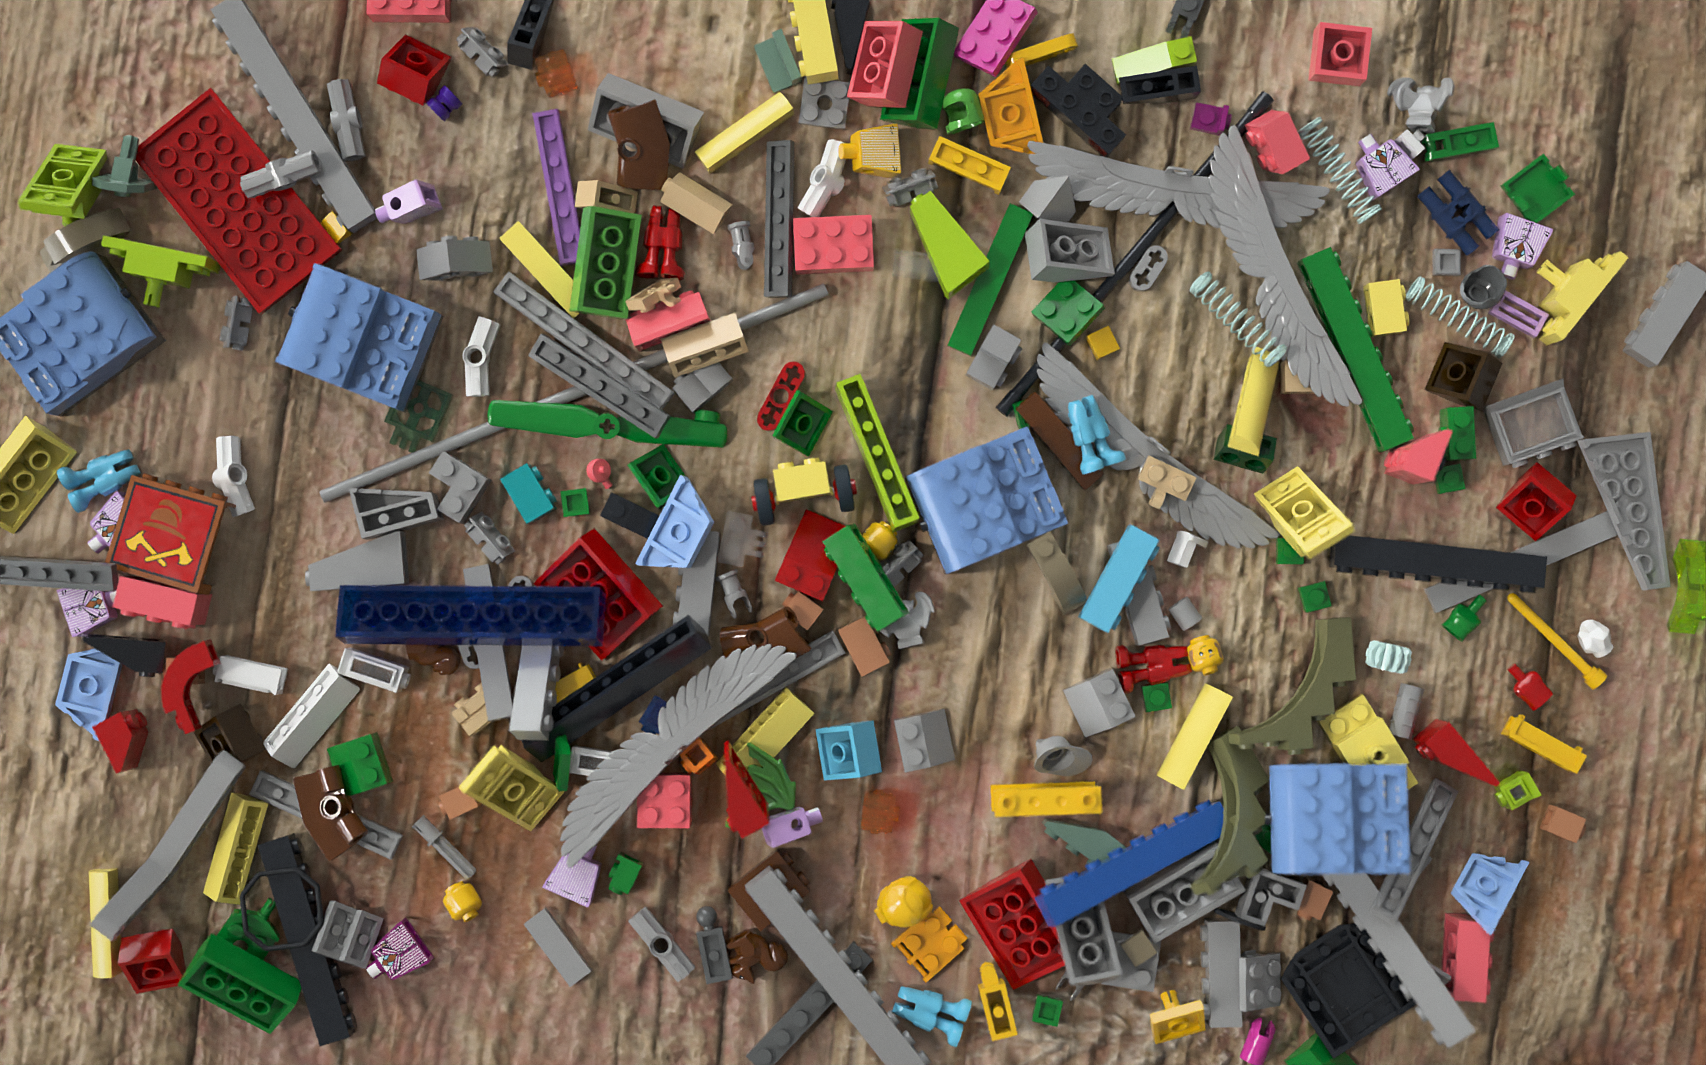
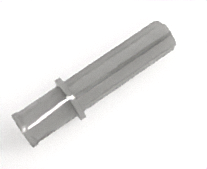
M425 815L412 826L428 842L427 846L432 845L465 879H470L476 873V868L442 835L444 831H439Z

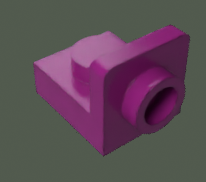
M1196 102L1190 130L1220 136L1224 129H1229L1232 114L1228 113L1229 106L1217 107Z

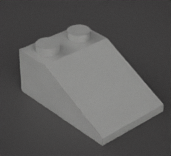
M1039 219L1025 233L1032 280L1064 282L1109 277L1115 274L1108 228Z

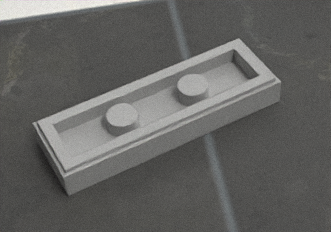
M546 907L524 923V926L570 987L592 971Z

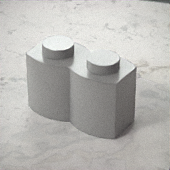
M717 362L692 371L690 374L686 373L678 376L674 380L676 385L672 389L694 414L695 411L702 408L727 387L733 379L721 364Z

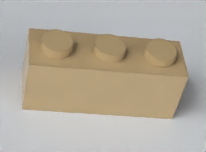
M735 313L696 325L679 333H673L661 339L674 377L749 352Z

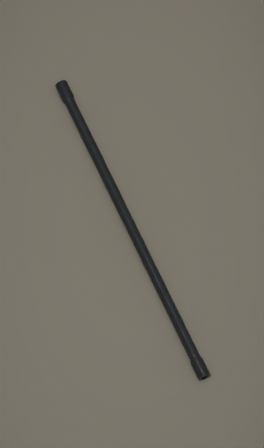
M1262 91L1235 125L1241 138L1247 132L1245 125L1262 116L1274 102L1268 93ZM1214 151L1194 173V176L1209 177L1211 175L1210 161H1215ZM1174 201L1162 211L1114 268L1115 274L1107 277L1092 296L1103 303L1178 214ZM1057 336L1050 345L1060 353L1067 344ZM1037 361L995 407L1004 416L1008 417L1013 411L1012 404L1022 401L1023 396L1038 380L1037 369H1043Z

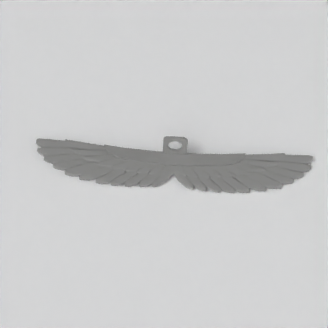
M1232 125L1228 131V137L1225 133H1222L1219 137V147L1217 145L1214 147L1215 161H1210L1213 176L1210 175L1208 177L1210 186L1214 191L1210 193L1213 203L1219 209V211H1215V216L1221 224V232L1228 238L1226 244L1233 251L1237 252L1233 253L1232 256L1238 263L1242 264L1239 268L1244 273L1265 279L1258 290L1256 305H1260L1261 319L1266 317L1265 329L1270 330L1271 340L1277 337L1273 345L1275 347L1282 344L1287 346V351L1281 359L1284 361L1287 357L1292 375L1297 374L1304 388H1308L1310 385L1317 397H1321V394H1323L1325 399L1331 404L1335 403L1336 400L1341 406L1348 407V400H1350L1353 404L1359 405L1362 403V399L1349 375L1350 372L1314 314L1297 281L1272 223L1250 154L1245 148L1238 128Z
M1029 141L1027 144L1030 151L1035 153L1029 154L1028 158L1034 165L1040 166L1035 168L1036 172L1048 177L1046 179L1062 176L1070 177L1072 193L1074 195L1073 199L1075 201H1092L1089 204L1092 207H1105V210L1108 211L1120 209V213H1129L1136 210L1135 215H1144L1149 212V216L1157 215L1174 201L1178 212L1188 222H1192L1193 219L1201 225H1206L1207 221L1208 224L1215 228H1220L1221 226L1215 216V211H1219V209L1213 203L1210 193L1214 191L1210 186L1209 178L1192 175L1194 172L1192 169L1168 166L1163 171L1121 162L1062 145L1056 146L1035 141ZM1258 181L1275 228H1286L1287 223H1298L1302 221L1300 217L1313 215L1314 210L1312 209L1320 208L1325 203L1324 200L1319 198L1325 197L1330 191L1327 187L1299 184L1298 182Z
M1044 343L1042 345L1045 357L1038 354L1037 362L1043 370L1037 369V374L1044 382L1039 385L1040 388L1050 397L1045 399L1046 403L1056 411L1055 415L1061 422L1069 425L1067 429L1071 432L1072 424L1068 417V403L1075 400L1081 401L1082 398L1093 395L1101 414L1106 419L1110 431L1109 436L1105 437L1109 447L1115 451H1123L1126 456V460L1113 464L1111 466L1113 469L1129 470L1139 466L1141 471L1149 455L1197 477L1186 501L1166 493L1161 506V510L1167 514L1169 510L1172 519L1176 522H1181L1186 529L1193 531L1194 527L1205 540H1209L1210 537L1222 546L1225 545L1226 541L1229 545L1240 548V544L1245 547L1255 548L1254 543L1261 546L1269 544L1265 537L1278 538L1279 532L1259 518L1256 513L1200 478L1170 456L1171 452L1152 437H1147L1117 410L1072 362L1065 359L1050 344ZM1091 442L1093 451L1097 455L1095 443ZM1139 480L1141 491L1143 494L1148 493L1149 498H1151L1156 487Z
M770 644L761 646L757 650L756 645L745 649L743 652L741 649H737L727 658L721 656L711 669L710 666L703 668L698 677L693 676L689 680L687 687L681 686L677 693L676 701L675 697L672 696L667 702L666 709L662 707L659 711L658 728L660 734L635 733L631 735L632 740H627L620 744V747L625 749L612 751L608 755L611 759L602 761L598 765V768L601 769L591 772L587 777V780L590 782L576 792L578 797L567 808L568 811L572 812L562 823L563 826L567 827L562 832L560 838L561 841H565L561 848V855L566 856L569 854L567 866L569 868L574 867L595 847L637 797L685 749L720 719L774 680L775 676L796 659V654L790 652L783 654L786 650L784 646H776L771 649Z

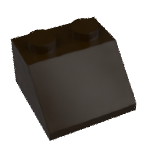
M1444 342L1425 390L1465 407L1474 406V409L1483 411L1503 363L1489 352Z
M241 704L215 715L204 723L202 728L194 731L210 763L223 750L243 764L266 749L261 735L256 732L248 712L243 709Z

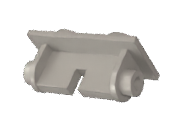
M475 27L461 29L463 33L456 39L458 47L470 59H473L477 53L480 55L474 63L486 76L490 75L493 78L499 73L497 67L509 65L503 58V53L487 42L486 36L481 30Z
M921 168L911 173L912 176L905 179L897 177L887 182L888 185L882 187L887 195L890 194V196L886 197L889 206L895 205L897 207L912 201L910 195L912 190H914L916 196L921 193L925 195L929 191L934 193V190L938 189V185L935 179H930L936 177L933 171Z
M232 296L231 301L227 300L224 316H228L227 326H222L220 341L224 342L223 348H228L229 344H233L232 349L243 351V347L247 346L249 328L241 327L240 322L250 323L253 306L247 298H241V302H237L238 296Z
M483 512L470 517L469 521L464 525L466 527L465 532L468 533L477 545L483 540L486 541L481 550L492 563L495 562L499 565L506 559L505 557L515 552L509 539L497 530L492 519Z
M909 540L898 545L893 552L894 554L888 560L880 563L894 587L904 578L899 570L903 567L910 573L922 561L921 558L924 556Z

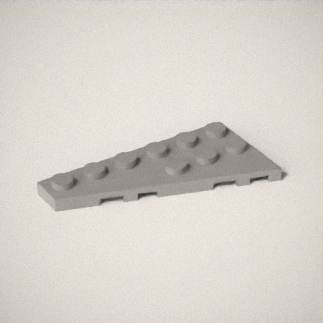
M1651 432L1577 440L1641 589L1651 590L1671 587Z

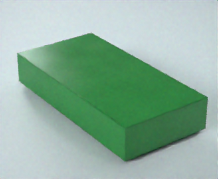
M566 735L557 736L555 742L552 773L558 792L568 790L571 751Z

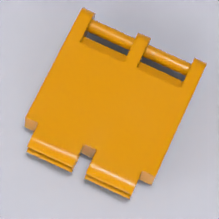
M940 906L933 912L931 911L918 924L906 928L891 942L894 948L897 946L907 958L906 962L909 965L913 964L922 974V979L925 983L964 949L962 943L967 940V936L956 924L947 929L946 926L952 919ZM901 942H903V943L906 945V947L913 953V955H911V954L904 948V946L901 944ZM917 959H918V960L923 964V966L929 971L928 973H927V972L921 967V965L916 961Z

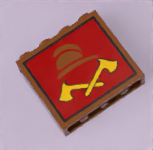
M143 473L142 478L131 475L105 563H117V570L198 594L209 595L212 585L203 583L225 508L227 506L236 508V505L228 503V497L212 493L211 497L204 496L205 490L189 486L188 491L180 489L182 484L166 480L165 484L157 482L159 477Z

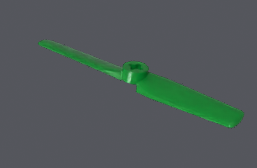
M492 400L487 412L488 423L491 426L573 438L597 434L603 439H612L618 435L636 443L717 448L724 447L728 438V430L724 424L670 417L659 438H654L622 416H617L612 412L600 414L587 407L575 404ZM606 419H610V423L615 425V428H611L609 432H605V427L600 426V423H604Z

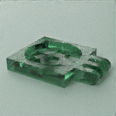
M420 380L416 384V386H421L418 397L411 399L407 407L410 415L406 424L404 425L401 422L397 409L390 407L384 422L395 426L389 443L395 446L398 438L402 437L399 448L405 450L408 441H411L410 453L416 451L421 438L434 442L453 398V394ZM432 391L438 395L441 401L439 411L429 407L427 403ZM421 403L424 409L421 413L414 411L415 404ZM427 417L435 420L431 428L423 431L416 430L420 418Z

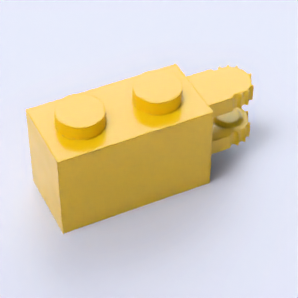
M985 961L979 967L982 983L978 984L991 1039L996 1041L1016 1036L1018 1034L1003 978L998 979L994 964Z

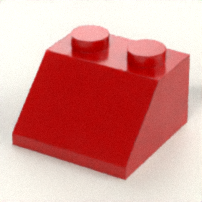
M405 34L381 59L377 84L424 106L435 94L452 57Z
M1536 462L1515 482L1497 504L1496 508L1533 540L1537 541L1572 509L1577 495Z
M137 709L119 712L92 726L116 774L133 770L138 767L149 731L146 728L148 723L145 716L138 712Z
M173 928L121 938L118 965L136 994L178 986L180 979L186 971L182 944Z

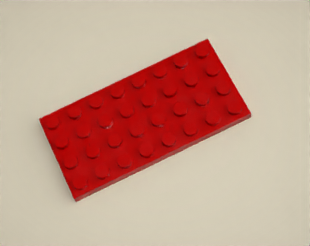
M209 88L138 145L135 159L259 314H264L310 277L314 263L323 266L342 251L341 247L292 187L280 191L273 190L252 199L247 198L246 194L242 191L240 177L265 168V165L271 161L212 88Z

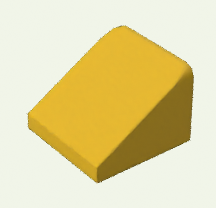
M332 211L322 220L321 224L335 242L339 244L352 233L343 225L342 227L336 220L337 213Z
M1109 326L1085 337L1096 360L1120 349Z

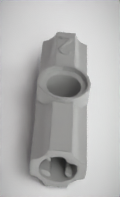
M349 79L333 80L327 83L332 107L330 118L333 130L338 136L342 160H360L366 157L360 131L362 129V120L359 110L355 106L352 85Z
M310 150L289 159L281 158L271 161L265 165V168L241 176L240 185L247 198L252 199L273 190L280 191L291 188L297 184V181L321 173L322 165L315 151Z
M647 906L628 920L648 945L651 954L661 961L677 982L695 969V965L674 941L673 935L665 930ZM664 938L667 940L669 947L666 950H660L656 947L655 940Z

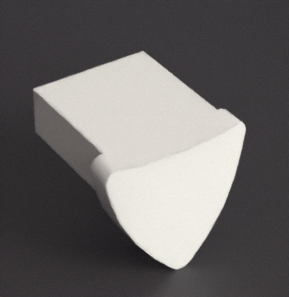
M1178 531L1167 561L1187 568L1196 545L1206 548L1209 541L1185 531Z

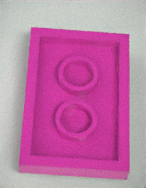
M986 0L954 50L955 58L997 77L1038 11L1035 7L1020 0Z

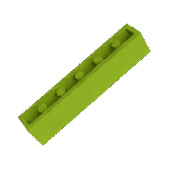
M861 373L837 382L835 391L892 531L896 532L918 523V513Z

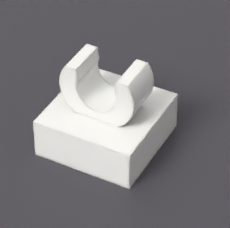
M1407 129L1394 140L1411 160L1425 149L1420 143L1425 136L1419 129L1413 134Z

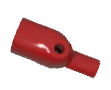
M1516 663L1507 669L1517 680L1513 687V692L1532 711L1541 707L1553 695V692L1545 685L1537 672L1530 671L1525 674Z

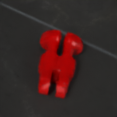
M653 205L643 240V246L648 251L644 262L636 268V276L646 279L658 278L659 250L664 249L661 277L664 279L678 278L679 281L684 280L685 272L678 266L675 252L682 249L683 236L680 229V213L669 207L667 227H661L663 220L662 206Z
M1125 645L1116 646L1115 648L1117 668H1126L1137 664L1147 665L1145 669L1118 671L1119 683L1125 694L1132 693L1134 685L1140 681L1147 680L1151 685H1155L1192 673L1190 663L1172 664V659L1175 658L1176 660L1188 656L1187 646H1145L1142 653L1130 652Z

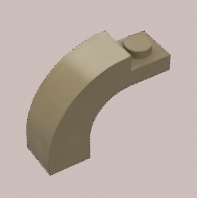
M120 208L106 210L87 216L85 219L77 220L56 231L43 241L45 246L39 252L51 273L73 257L101 247L103 235L123 239L131 232V229Z
M1051 532L1028 543L1027 547L1045 576L1052 591L1051 595L1062 614L1066 615L1084 605L1087 598L1082 586Z

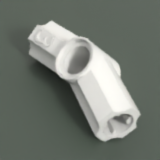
M834 139L828 140L821 163L811 173V185L797 207L811 217H819L831 196H836L840 193L844 186L845 179L841 174L846 159H840L838 153L840 143L844 142Z
M478 316L469 344L463 351L467 397L490 396L488 364L501 324ZM477 350L481 351V361L473 364L470 359L471 354Z
M221 436L216 438L217 469L212 475L213 483L218 489L223 491L224 496L228 497V503L236 505V508L229 507L233 517L250 512L255 507L245 484L247 471L241 464L240 438L237 436Z

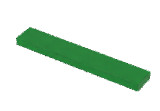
M1011 203L1009 204L986 256L990 261L989 269L977 277L948 342V347L968 356L972 355L1033 216L1031 212Z

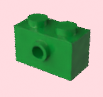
M1474 406L1447 407L1439 410L1440 427L1438 432L1446 429L1452 431L1443 455L1446 457V461L1476 459Z

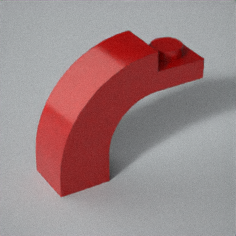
M211 639L197 643L182 651L171 662L163 678L161 700L164 712L166 714L176 711L175 720L180 730H184L185 734L202 728L190 697V689L194 679L202 671L221 664Z

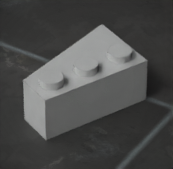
M349 488L362 539L371 540L396 531H404L444 520L442 512L437 510L440 505L438 496L432 492Z

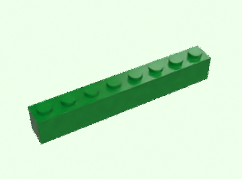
M1329 247L1297 262L1328 336L1349 370V375L1362 399L1359 407L1378 451L1383 452L1414 439L1412 435L1414 433L1413 425L1408 418L1405 419L1401 410L1404 408L1403 402L1398 394H1394L1391 387L1393 385L1392 377L1387 370H1384L1381 361H1383L1382 354L1379 348L1374 347L1371 341L1373 336L1371 328L1362 320L1360 315L1362 313L1361 305L1357 299L1352 297L1350 292L1352 289L1351 282L1346 275L1343 276L1339 267L1341 266V260L1336 251L1333 252L1332 248Z

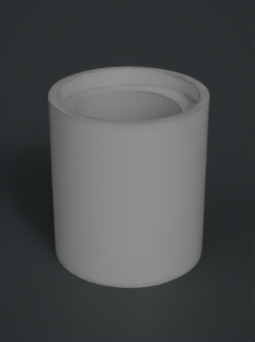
M1187 596L1168 609L1183 631L1202 619V616Z

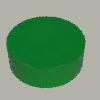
M697 410L695 411L694 420L720 424L721 414L714 411Z

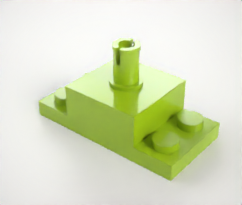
M54 144L19 198V209L32 211V213L62 216L63 226H67L79 220V218L85 219L102 189L92 186L93 177L99 176L100 170L108 159L107 151L104 149Z
M103 235L101 246L110 249L109 254L125 259L122 272L148 281L142 303L147 306L160 308L164 285L190 289L193 272L210 277L211 272L220 273L221 266L219 263L207 256Z

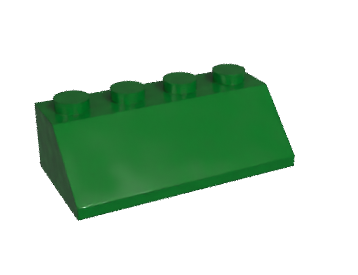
M940 18L902 19L901 21L923 31L906 107H882L880 120L918 129H937L959 27Z
M213 933L200 946L178 983V986L269 1034L274 1031L296 1006L302 989L297 978Z

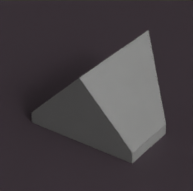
M1069 176L1036 180L1019 201L1038 219L1069 222L1076 212Z

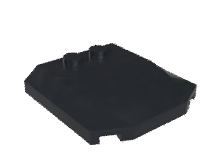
M1356 923L1337 925L1297 951L1280 978L1332 1058H1336L1374 1030L1417 1005L1413 997L1408 1000L1400 989L1399 985L1403 984L1398 975L1396 974L1392 977L1383 963L1387 959L1383 953L1379 952L1376 954L1367 941L1372 938L1367 930L1360 931Z

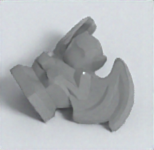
M1399 78L1392 82L1388 88L1387 95H1393L1394 101L1401 112L1408 110L1410 117L1406 122L1407 127L1413 133L1418 129L1421 133H1435L1433 121L1437 116V111L1441 112L1448 98L1454 95L1455 85L1453 80L1444 78L1441 81V87L1437 88L1429 85L1421 88L1418 87L1417 93L1411 90L1416 84L1412 78Z
M924 592L915 593L917 606L914 609V600H903L910 613L881 630L887 637H890L892 633L896 635L899 639V649L925 644L924 638L920 635L921 627L925 629L928 627L931 612L934 613L935 609L931 598Z

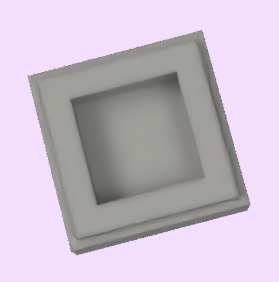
M1461 249L1433 250L1432 276L1461 275Z

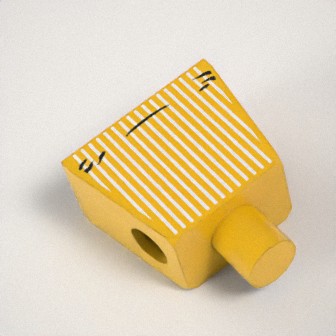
M898 124L859 130L851 135V143H840L838 153L840 159H852V169L856 173L885 178H893L901 173Z

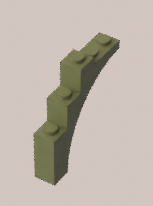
M1351 617L1315 620V643L1312 659L1304 680L1294 696L1281 710L1266 721L1245 730L1228 733L1229 744L1239 745V749L1255 748V743H1263L1264 747L1278 746V749L1288 750L1289 755L1304 754V749L1314 748L1311 721L1325 720V715L1335 714L1333 687L1347 686L1346 681L1356 680Z
M1239 726L1222 731L1212 738L1207 745L1215 761L1221 781L1224 801L1223 826L1213 859L1203 874L1190 885L1195 895L1205 892L1208 895L1214 894L1222 888L1220 884L1224 881L1228 882L1245 875L1247 878L1253 877L1261 872L1260 867L1268 861L1254 836L1262 831L1261 826L1265 824V812L1255 795L1263 791L1262 786L1270 781L1252 749H1239V745L1229 744L1228 733L1240 731Z

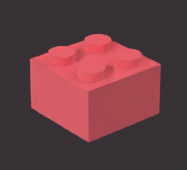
M1320 22L1314 29L1308 81L1360 87L1367 80L1372 28Z
M1271 110L1245 125L1247 133H1245L1246 138L1252 147L1255 146L1258 152L1256 158L1263 170L1266 169L1268 172L1284 174L1310 159L1288 112Z
M660 773L637 797V828H690L692 826V773Z

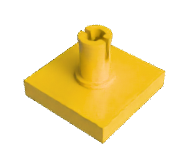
M1175 990L1169 991L1171 1002L1167 991L1162 993L1160 997L1165 1010L1150 1014L1152 1036L1155 1044L1205 1031L1204 1008L1201 1000L1180 1005Z

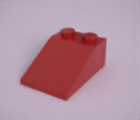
M806 509L775 581L823 601L838 568L835 561H831L827 557L823 541L846 526Z
M1435 719L1412 738L1417 744L1414 747L1423 759L1428 758L1430 761H1435L1497 787L1501 784L1450 722Z
M728 740L724 742L728 803L726 811L729 817L726 820L730 829L734 833L738 832L743 839L770 824L769 807L767 800Z

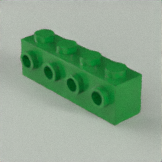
M856 524L847 525L823 541L827 557L831 561H835L839 568L838 574L845 584H849L853 591L851 593L852 598L858 606L863 607L867 614L865 615L866 621L871 628H875L877 632L881 631L910 613Z

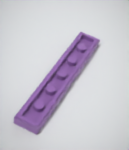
M559 109L532 113L560 266L576 264L580 222L577 207H575L576 200Z

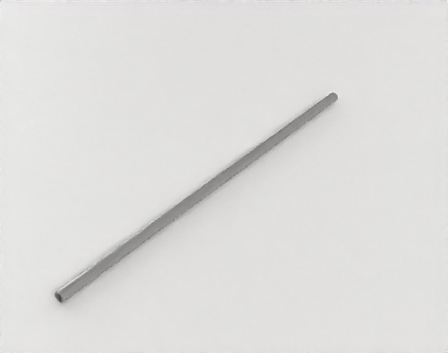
M823 283L740 317L737 320L741 331L826 297L829 294ZM664 349L634 361L644 371L668 362ZM573 386L537 402L566 404L588 394ZM488 422L325 488L320 491L321 498L326 503L350 493L349 488L360 489L440 456L442 451H452L505 428L491 426Z

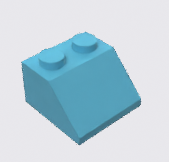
M874 720L815 729L824 780L861 778L882 772Z

